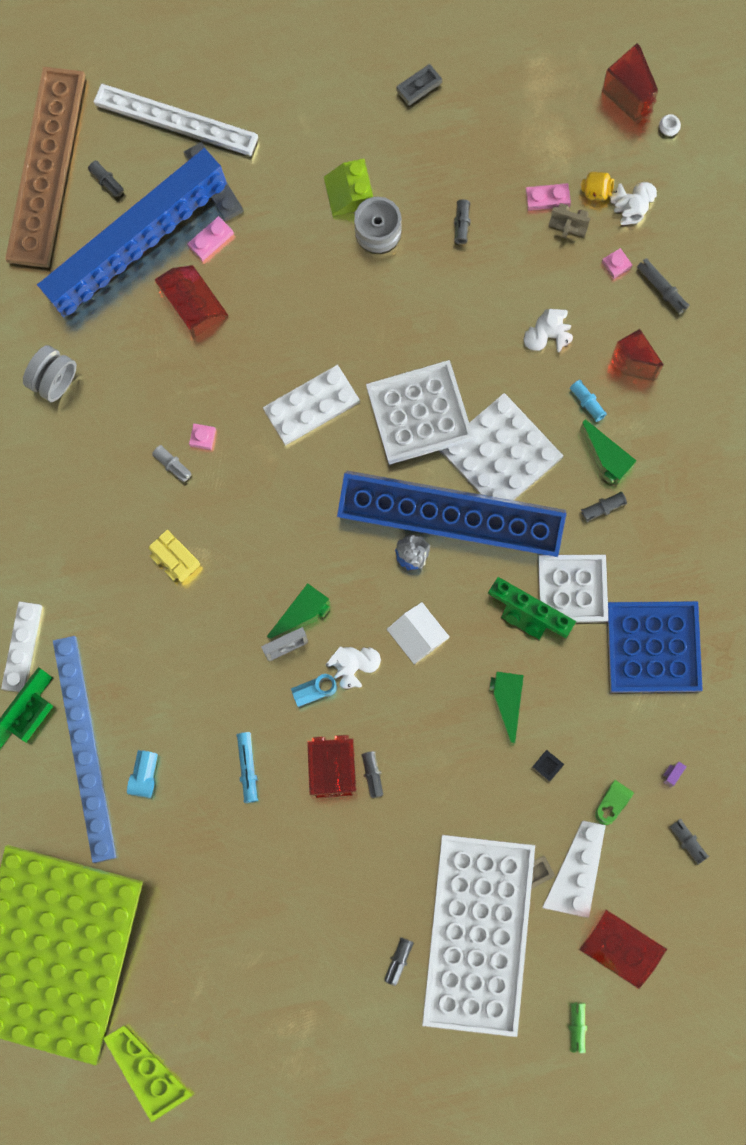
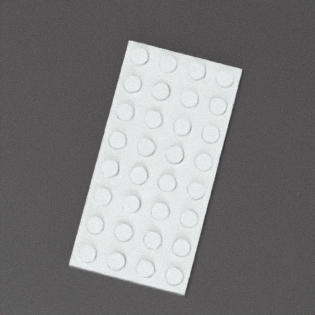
M442 835L423 1026L517 1037L535 845Z

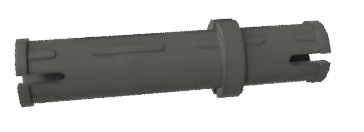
M648 258L643 260L644 263L640 262L637 268L663 295L664 301H668L679 315L684 312L683 309L686 311L690 305L680 296L678 289L670 285L650 263Z

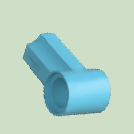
M321 674L316 679L291 688L297 706L300 707L325 696H332L337 691V683L331 675ZM324 680L332 681V687L328 691L321 690L320 686Z
M143 750L137 751L133 774L130 775L127 785V794L151 798L154 789L153 775L158 754Z

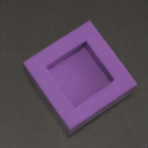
M679 761L675 765L670 764L663 774L666 777L663 783L670 788L673 787L687 766Z

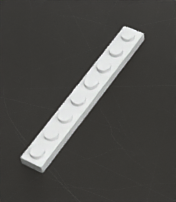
M101 84L94 100L95 106L251 156L258 139L256 133L105 84Z

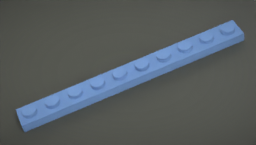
M71 636L53 640L92 863L115 859L117 857L77 638Z

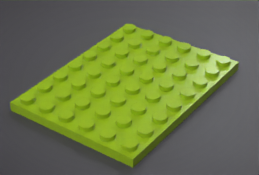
M5 846L0 866V1039L97 1065L143 881L18 847Z

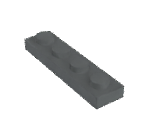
M200 142L183 151L187 161L205 148V146ZM228 183L220 193H215L210 197L225 222L244 212L243 207Z

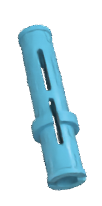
M238 733L236 737L241 768L239 780L243 786L244 803L257 802L256 781L258 778L254 772L251 733Z

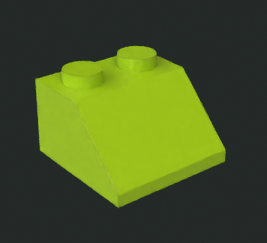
M364 158L344 162L324 176L332 216L356 212L362 202L373 198Z

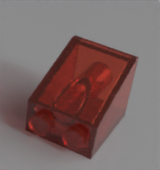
M638 43L607 69L602 92L637 124L642 119L647 120L652 115L658 93L657 85Z
M349 735L335 736V740H326V737H313L312 741L307 742L309 795L311 798L358 796L354 739H349Z

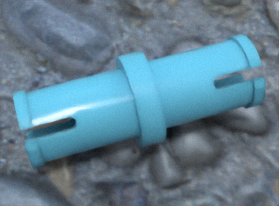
M581 380L571 385L570 390L581 401L580 405L588 410L595 419V422H599L607 415L596 401L597 397L589 392Z

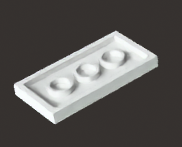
M336 365L264 406L263 410L286 446L359 404L360 399L340 367Z

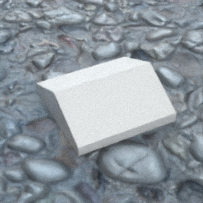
M422 602L404 613L387 628V631L414 665L450 638Z

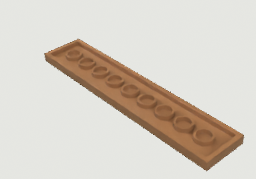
M43 66L5 258L7 263L49 268L84 86V71Z

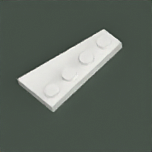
M587 821L581 822L542 908L589 918L606 825Z

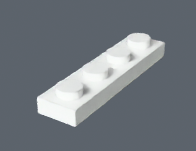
M18 603L1 687L2 690L19 693L28 681L42 606L39 604Z

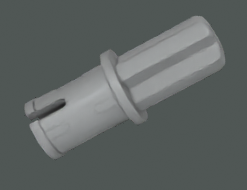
M162 445L153 451L152 456L165 466L166 471L170 470L182 482L190 478L191 472L178 461V457L172 456Z

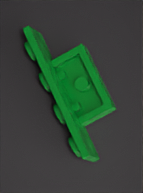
M497 577L487 593L507 605L501 616L502 619L539 640L546 628L567 639L576 623L572 618L500 577Z
M39 667L0 717V749L12 733L26 743L53 707L52 704L40 696L53 677Z

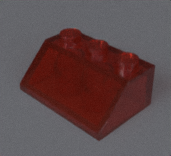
M193 265L172 268L154 279L159 292L192 339L228 317V313Z
M605 909L599 915L579 950L640 989L656 969L667 948Z

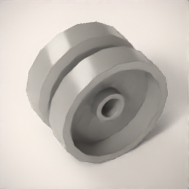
M373 197L366 199L358 206L354 218L355 235L358 243L364 249L376 253L389 251L398 243L401 237V214L393 201L385 197Z
M45 345L30 360L23 376V385L33 392H39L40 396L49 402H54L65 393L71 384L77 364L66 355L60 356V352L50 345Z

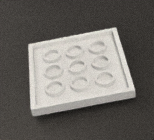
M450 360L366 384L389 465L474 440Z
M505 393L469 423L474 437L473 441L439 450L479 494L515 500L564 456Z

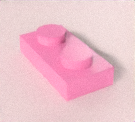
M568 183L526 187L528 211L557 207L560 203L566 204L568 207L571 205Z
M218 216L187 245L204 261L234 233Z

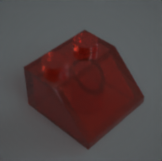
M640 329L617 341L612 355L614 366L616 369H620L624 375L650 381L658 379L664 365Z

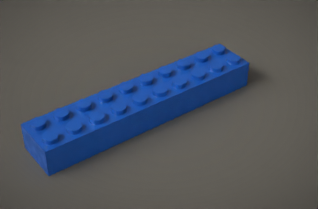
M203 148L40 281L37 286L63 318L66 315L72 314L77 309V306L83 301H88L95 291L105 287L111 278L116 274H121L132 261L138 260L145 250L149 247H154L165 234L171 233L178 223L182 220H187L195 209L204 206L215 193H220L227 184L221 165Z
M346 471L343 478L337 517L558 557L567 513L566 510Z

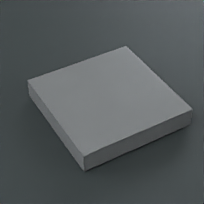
M303 627L261 646L270 662L308 644V639Z

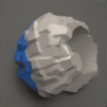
M406 536L397 542L395 549L396 560L402 567H406L407 570L421 569L426 564L430 545L421 536Z

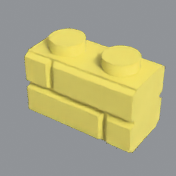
M168 530L148 548L152 553L149 557L158 566L162 563L167 568L164 572L173 581L177 578L180 582H183L200 566L199 561Z

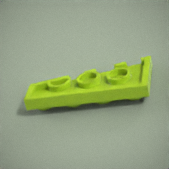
M125 1026L103 1038L151 1123L193 1096Z

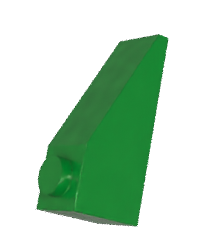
M585 419L580 430L598 469L608 483H614L618 486L634 467L637 460Z
M307 583L267 635L268 640L272 642L317 621L320 616L323 618L330 610L329 598Z
M496 672L495 677L490 679L489 690L493 691V700L509 745H514L516 742L524 675Z

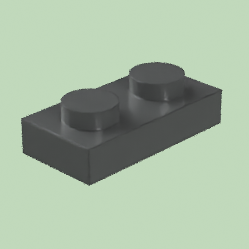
M428 64L396 86V91L409 106L440 85L442 78L431 64Z

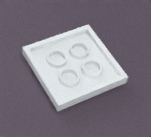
M606 555L538 556L540 601L572 618L576 623L608 622Z

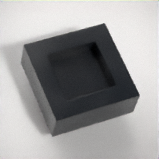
M546 750L532 766V769L550 782L564 766V763Z

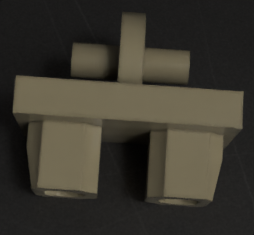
M563 203L553 207L548 226L562 230V237L564 238L567 237L568 232L585 237L591 219L589 218L588 211L581 209L576 214L570 212L568 205Z

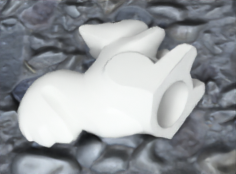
M640 182L636 184L633 194H626L622 184H618V188L610 196V202L616 206L614 212H622V216H624L620 220L621 225L636 224L643 219L644 214L648 210V202L654 201L657 195L656 188L651 183Z
M545 310L537 319L535 327H530L525 332L523 338L526 347L539 351L546 346L548 338L556 339L558 352L572 341L573 336L568 332H564L571 328V325L563 324V318L567 316V310Z
M340 646L325 665L327 667L333 665L337 668L338 671L334 678L337 679L342 676L340 681L341 688H360L362 684L354 676V673L358 669L365 673L376 671L380 665L381 658L379 653L370 647H363L359 651L353 647Z

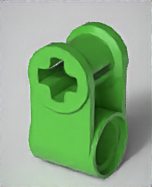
M614 780L596 809V820L602 825L611 824L628 804L634 792L617 780ZM606 809H609V810H610V813H609L610 816H608L607 818H604V817H603V814H604L603 811H605Z

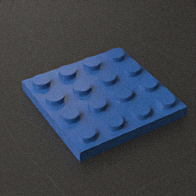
M698 601L608 602L610 693L703 691Z

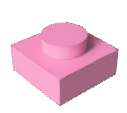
M621 248L602 259L603 265L613 279L632 268L631 262Z
M193 423L189 442L190 447L212 450L216 431L215 427Z

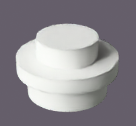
M671 114L664 116L659 123L660 131L667 136L677 134L681 126L679 119Z

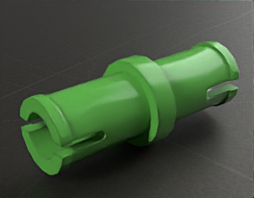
M577 1002L570 1003L571 1024L568 1025V1030H571L570 1052L576 1053L578 1051V1042L579 1053H585V1031H587V1025H585L586 1003L580 1002L577 1012Z

